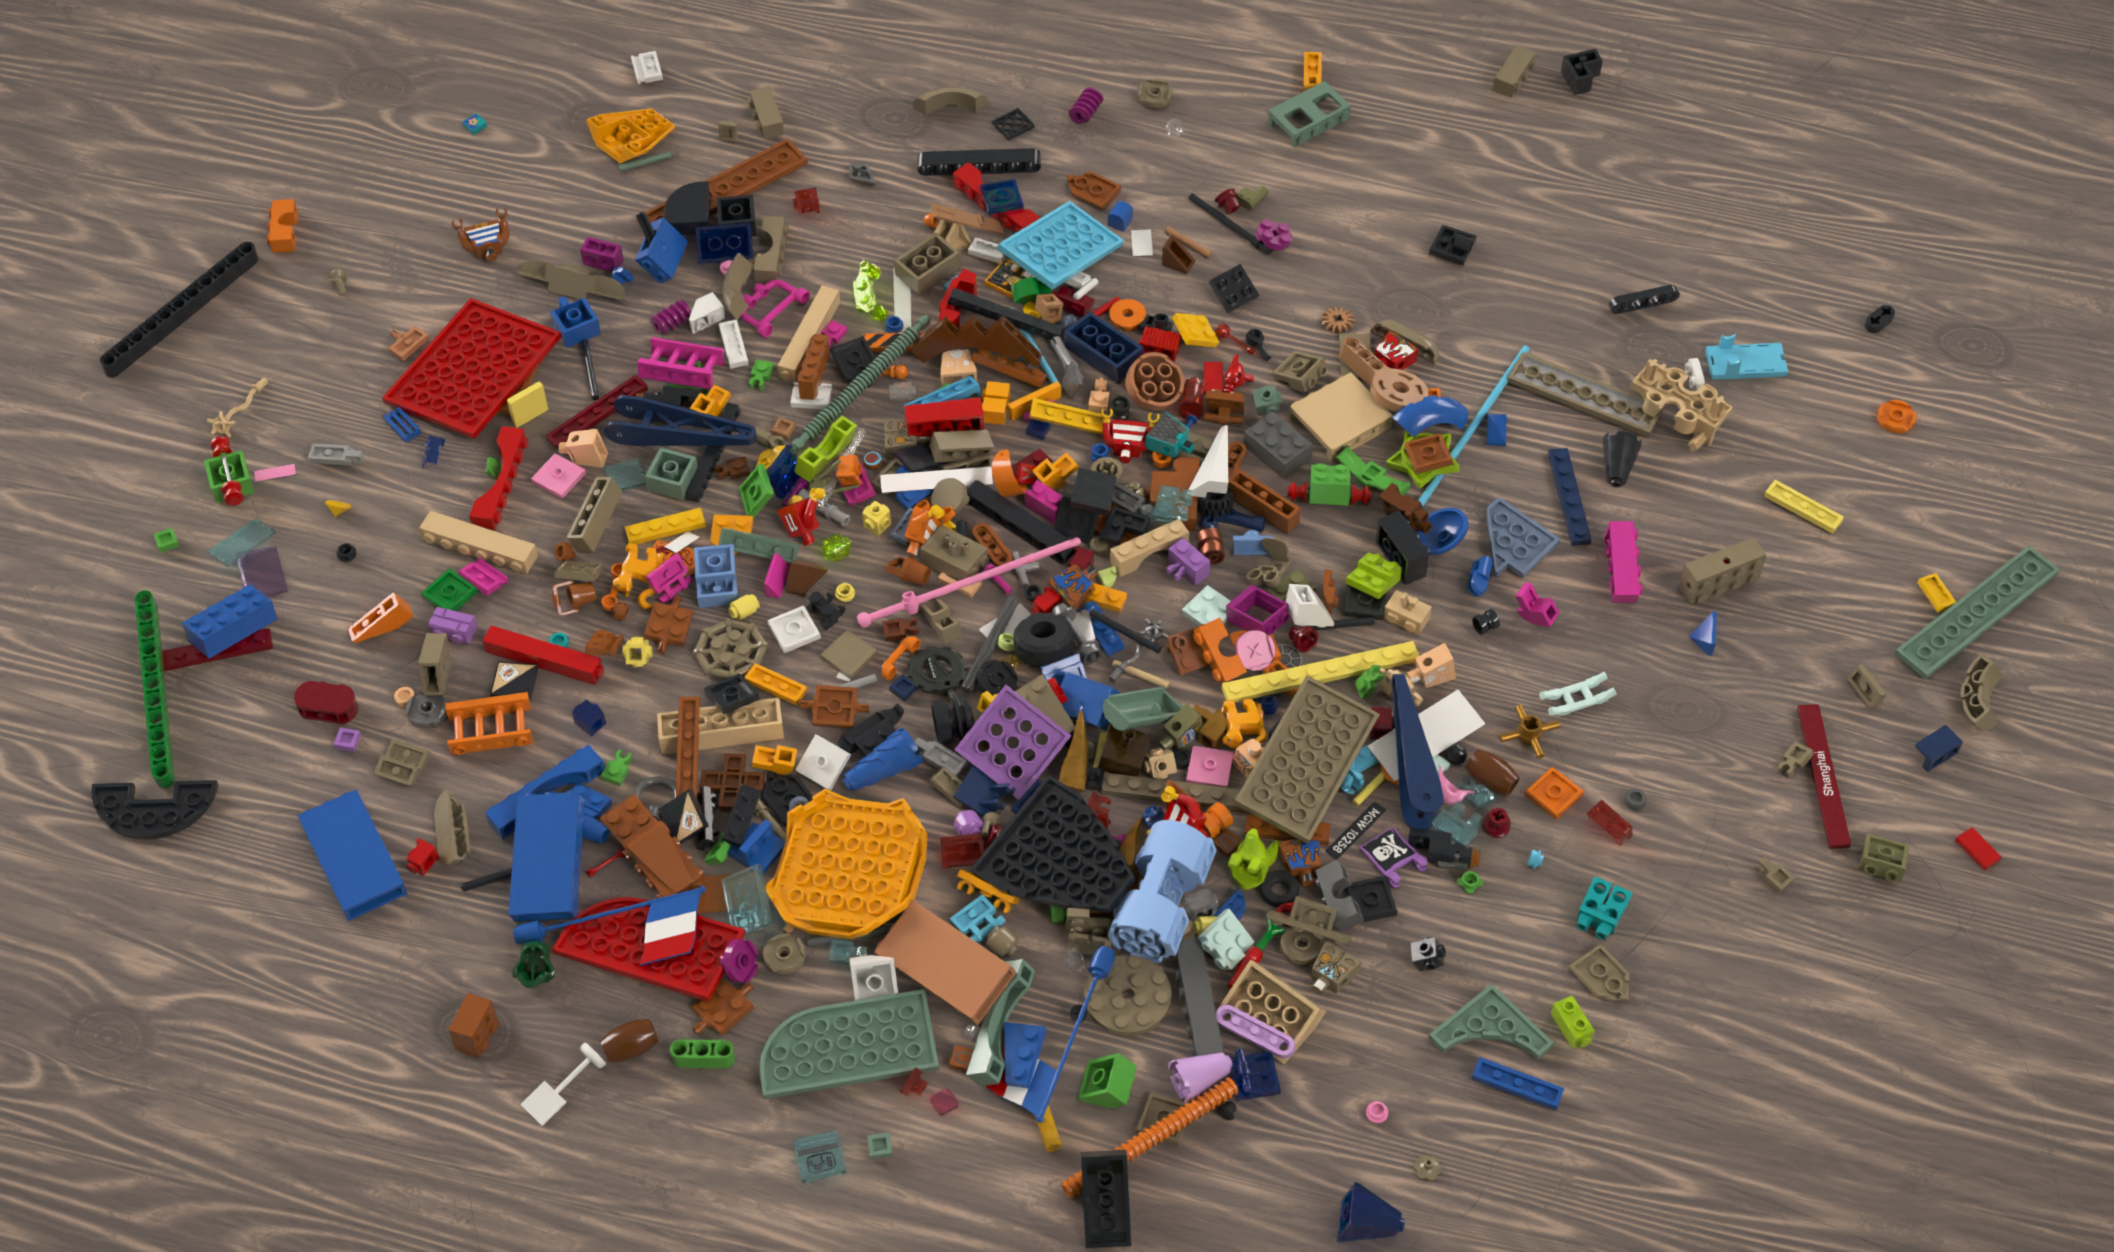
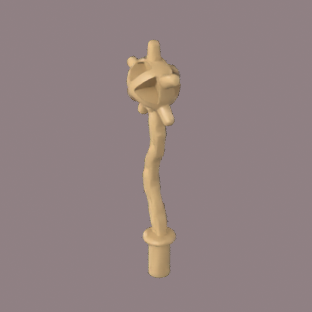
M262 378L255 385H251V391L247 396L246 402L239 407L229 410L225 417H223V412L220 411L219 417L214 420L208 418L207 422L211 423L213 428L210 434H225L230 438V426L236 423L235 421H229L231 416L238 411L248 408L252 402L253 395L255 393L260 394V390L268 384L267 379Z

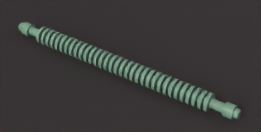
M928 315L922 316L913 328L908 327L855 380L802 429L803 434L791 442L790 450L794 453L796 451L799 452L808 439L813 441L893 361L919 338L918 333L930 324L931 318Z

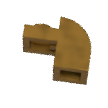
M1196 704L1193 709L1201 716L1203 724L1198 731V742L1207 748L1218 749L1222 745V737L1226 734V718L1219 709L1212 714L1208 709Z

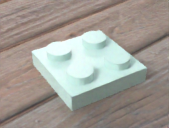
M1207 585L1182 609V615L1198 626L1209 623L1219 617L1224 625L1227 622L1226 605L1231 601Z

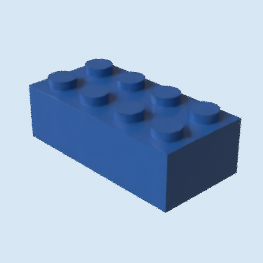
M250 584L236 593L225 597L213 606H209L197 615L190 617L182 622L188 642L206 657L211 658L276 621L277 616L272 601Z

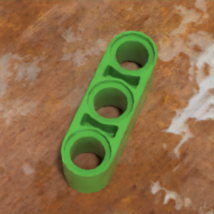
M676 1040L670 1046L672 1062L675 1066L681 1068H729L733 1066L736 1060L732 1043L725 1040ZM679 1052H685L683 1055H677ZM702 1052H706V1053H707V1054H705V1055H703V1056H700V1055H699V1054L702 1053ZM723 1053H729L726 1056H720Z

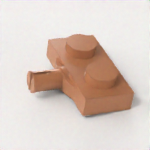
M416 326L403 334L393 329L390 332V336L397 340L388 349L390 354L404 361L429 340V335Z

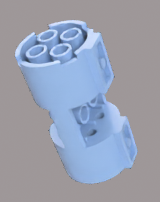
M1162 820L1152 825L1144 846L1141 847L1139 854L1135 857V866H1137L1144 880L1140 881L1139 890L1126 892L1123 898L1120 899L1118 906L1114 908V920L1108 932V937L1115 948L1118 950L1123 948L1130 955L1146 958L1153 963H1160L1163 958H1169V955H1176L1189 922L1185 909L1178 906L1183 893L1194 890L1197 884H1204L1217 851L1212 838H1207L1194 827L1178 821Z

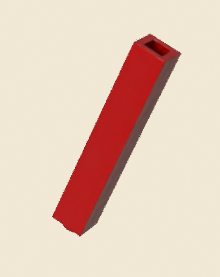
M491 625L482 640L486 653L520 663L538 664L540 669L595 685L604 674V667L599 657Z

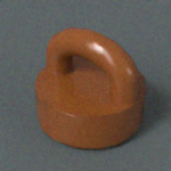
M559 542L555 547V557L558 561L565 562L576 557V553L568 542Z

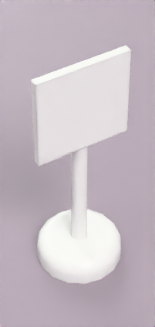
M584 1042L580 1047L586 1059L555 1090L544 1081L520 1104L542 1126L567 1103L559 1093L590 1062L597 1068H603L606 1065L605 1061L587 1043Z

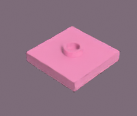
M554 454L531 478V482L563 499L582 479L586 471L567 459Z
M1193 746L1186 783L1228 787L1234 752Z

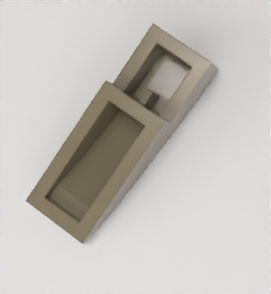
M939 597L919 604L922 614L945 644L963 636L960 623L951 615L950 608Z

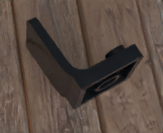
M1065 486L1054 529L1066 537L1079 538L1081 541L1090 542L1093 539L1098 514L1070 507L1074 487Z

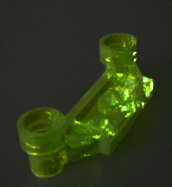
M863 260L859 265L860 272L856 280L852 282L856 307L860 313H869L880 322L887 317L888 311L882 305L876 304L872 280L879 277L881 270L875 264Z

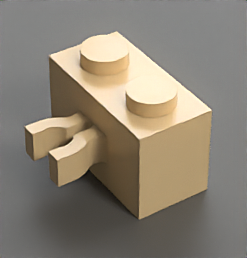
M1396 590L1385 606L1383 618L1392 624L1401 626L1407 631L1419 635L1430 619L1432 606L1419 601L1416 597L1408 596L1405 592L1402 593Z

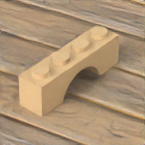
M1180 519L1172 521L1110 549V563L1116 567L1120 577L1137 570L1141 562L1150 554L1160 550L1168 551L1169 547L1182 538L1189 542V531Z

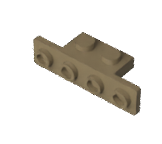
M1298 896L1295 898L1290 916L1272 910L1266 916V918L1271 919L1270 922L1273 924L1283 925L1284 923L1290 925L1291 929L1298 932L1306 930L1312 932V936L1317 938L1333 939L1332 942L1339 945L1349 944L1352 940L1351 935L1332 930L1338 909Z

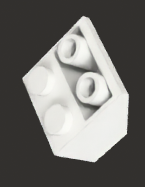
M1289 584L1286 603L1289 604V614L1295 625L1301 627L1307 625L1318 627L1334 626V621L1324 603L1309 585Z

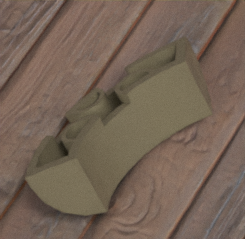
M943 87L919 96L914 100L913 108L926 116L936 110L945 108V105H956L958 108L968 109L977 113L988 104V100L985 95L975 90L963 87Z
M740 253L735 256L730 264L722 287L724 304L730 314L737 320L749 306L741 293V287L745 285L749 274L754 268Z
M1981 653L1966 672L1965 683L1961 686L1963 709L1969 719L1980 729L1988 730L1999 724L1990 710L1989 704L1991 693L2003 675L1995 662Z

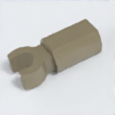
M755 426L757 442L770 446L771 449L777 447V443L784 445L783 437L773 436L772 433Z

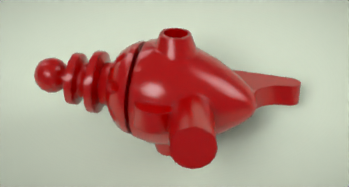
M1238 354L1234 355L1224 379L1226 385L1223 390L1225 393L1235 391L1234 389L1244 385L1246 381L1251 383L1254 381V375L1244 373L1243 365L1238 360Z

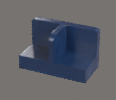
M1947 725L1931 733L1915 745L1926 757L1922 767L1927 772L1933 770L1958 754L1963 741Z

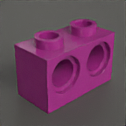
M587 237L580 249L583 265L613 272V269L618 266L620 267L624 261L621 245Z

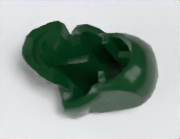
M537 940L524 943L520 950L519 961L513 969V977L517 978L525 988H535L540 983L550 982L555 976V969L550 960L548 944Z

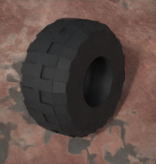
M1053 613L1030 615L1023 619L1014 630L1015 653L1021 661L1032 667H1040L1056 662L1071 655L1074 649V634L1071 624L1061 616L1054 615Z

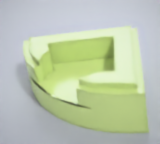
M1112 566L1098 571L1097 578L1102 586L1111 588L1114 585L1117 575L1116 567Z

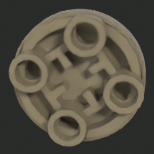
M946 478L939 482L931 496L932 506L938 505L942 509L951 506L955 515L969 503V496L967 495L965 485L955 478Z

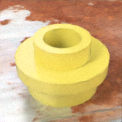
M842 583L835 590V596L841 602H849L854 598L855 590L850 584Z

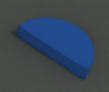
M1237 889L1213 916H1219L1225 909H1230L1239 921L1245 913L1246 902L1244 895Z

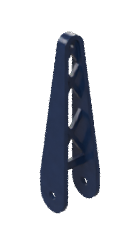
M628 395L617 397L614 407L617 412L625 417L643 419L642 423L632 424L613 421L607 423L604 428L606 437L611 441L632 446H748L757 441L756 429L752 425L643 397ZM651 421L665 422L668 425L658 427L650 426ZM688 425L710 428L712 431H693L680 429L679 427ZM725 431H733V432H738L739 434H737V435H728V434H724L723 432H725Z
M1393 674L1392 692L1402 816L1409 828L1428 830L1434 825L1436 812L1441 808L1444 801L1441 781L1405 674ZM1416 813H1421L1423 817L1418 818Z

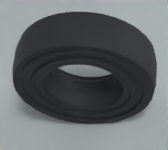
M1276 870L1266 875L1264 882L1261 883L1260 891L1263 900L1267 904L1278 908L1280 905L1295 901L1299 894V884L1297 879L1289 872ZM1276 883H1283L1287 886L1288 891L1284 895H1276L1271 888Z

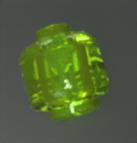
M837 533L825 539L821 549L827 560L837 562L850 555L852 544L848 537L844 538L842 534Z

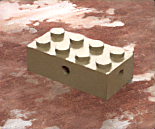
M1753 537L1693 560L1684 565L1679 589L1690 605L1702 603L1713 596H1720L1728 590L1738 589L1742 585L1749 582L1753 583L1760 578L1767 554Z

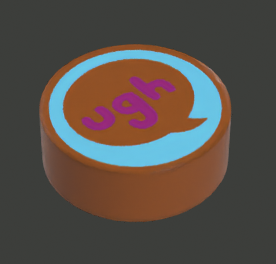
M869 451L863 456V464L867 469L876 470L882 466V455L879 452Z

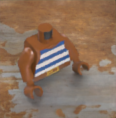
M504 207L505 213L503 215H500L498 208H496V214L500 218V222L498 219L465 227V231L462 229L463 220L461 218L458 219L461 224L460 226H456L452 220V228L458 231L457 236L462 248L471 254H475L478 259L486 258L489 262L495 261L497 254L503 252L502 246L506 245L510 236L508 221L505 219L508 215L506 208Z

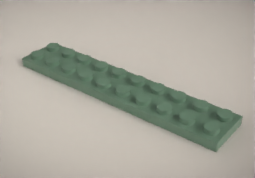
M2031 546L2026 547L1896 649L1895 655L1926 680L2056 577L2060 569Z

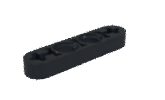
M1666 285L1616 296L1609 301V307L1613 314H1621L1674 302L1679 298L1680 293L1675 285Z

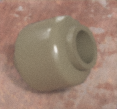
M1007 926L995 927L986 937L988 939L987 947L999 958L1006 955L1011 957L1018 950L1016 947L1018 937Z

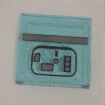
M837 1130L793 1140L802 1183L847 1173Z

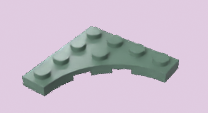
M1493 984L1489 985L1428 1036V1039L1443 1053L1467 1041L1492 1039L1516 1045L1538 1060L1554 1046V1042Z

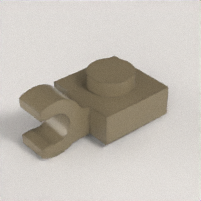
M1763 857L1758 862L1759 865L1756 869L1761 874H1766L1764 880L1779 894L1794 882L1795 877L1781 864L1775 867L1766 857Z

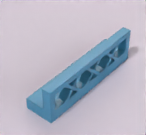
M968 376L911 401L904 406L968 399L974 393L976 398L981 397V402L983 403L980 385L972 376Z

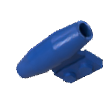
M576 783L570 790L579 792L585 800L582 839L603 844L608 839L610 830L595 818L600 817L609 808L612 800L610 797L580 783Z

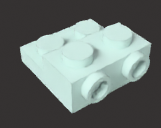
M1225 909L1197 937L1201 942L1202 948L1210 953L1215 965L1222 970H1231L1245 956L1244 952L1255 942L1230 909Z

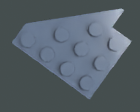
M1500 497L1486 508L1495 577H1498L1508 568L1521 578H1524L1560 544L1561 539Z

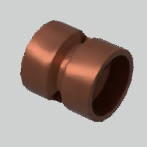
M1206 528L1198 532L1196 541L1199 552L1210 560V565L1221 563L1225 559L1221 532L1215 528Z

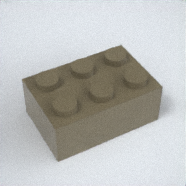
M936 232L894 260L895 275L918 295L961 268L960 252Z

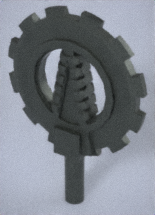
M929 646L926 650L920 649L915 653L916 656L910 658L908 662L910 669L907 670L908 678H912L913 681L911 682L916 688H922L923 692L929 694L931 692H938L939 695L948 696L951 702L952 698L956 697L958 706H961L960 699L955 690L960 687L959 683L961 681L964 682L967 677L964 670H968L967 663L962 661L963 656L959 652L951 651L952 648L943 646V648ZM938 660H943L951 666V674ZM926 663L929 665L933 679L926 677L923 673V667Z

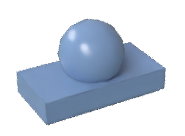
M1249 530L1244 533V536H1233V555H1271L1265 550L1262 539L1264 537L1273 538V536H1261L1256 530Z

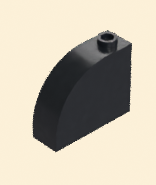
M709 181L684 185L675 190L667 199L664 207V218L681 235L710 234Z

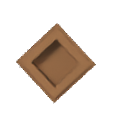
M779 417L770 431L773 436H781L785 440H789L797 427L796 422Z

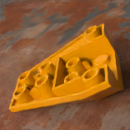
M652 108L600 114L586 121L596 146L619 163L647 153L675 129L674 124Z

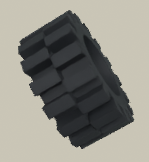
M1227 488L1226 494L1207 492L1206 497H1198L1199 512H1202L1203 515L1208 514L1209 517L1212 515L1215 517L1221 515L1222 517L1225 516L1224 513L1228 515L1233 510V492Z

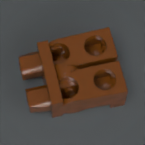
M1391 483L1379 496L1386 516L1400 511L1409 520L1413 531H1419L1424 535L1432 528L1431 522L1427 521L1429 514L1423 509L1422 503L1419 500L1414 502L1412 497L1400 494L1398 486L1394 483Z

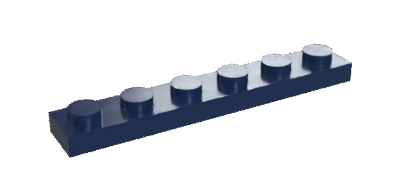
M1568 448L1549 449L1548 458L1571 546L1591 544L1592 538Z

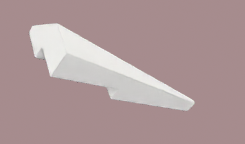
M1227 425L1220 428L1188 490L1187 496L1206 497L1207 492L1227 493Z

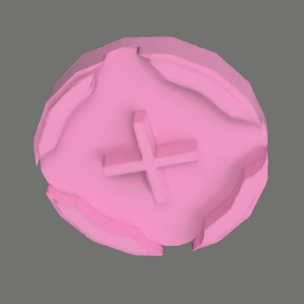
M1258 630L1242 634L1234 648L1235 655H1239L1245 669L1251 671L1262 670L1268 667L1275 656V645L1272 638Z

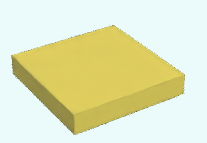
M540 381L507 399L512 423L516 428L549 410L544 388Z

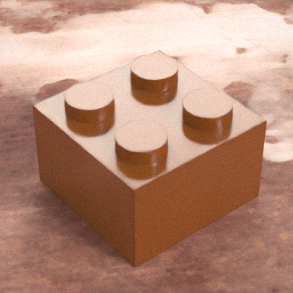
M467 993L448 1029L456 1051L480 1058L482 1052L487 1050L489 1039L499 1026L492 1001Z

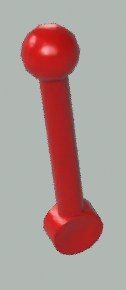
M619 849L615 855L597 867L590 868L587 871V875L592 877L598 870L616 858L623 857V849Z

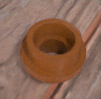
M625 602L617 603L612 612L615 615L614 620L618 621L619 619L623 621L629 610V606H626Z

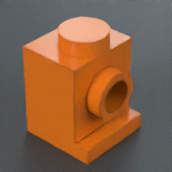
M853 454L840 456L839 460H841V463L838 465L836 477L842 486L861 485L859 475L862 472V466L858 462V456Z

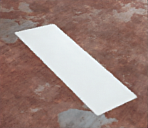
M1456 690L1418 714L1432 757L1485 725L1484 721L1459 690ZM1394 729L1368 745V748L1392 779L1396 781L1398 780Z

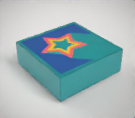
M477 113L462 121L463 127L473 135L488 127L487 122Z

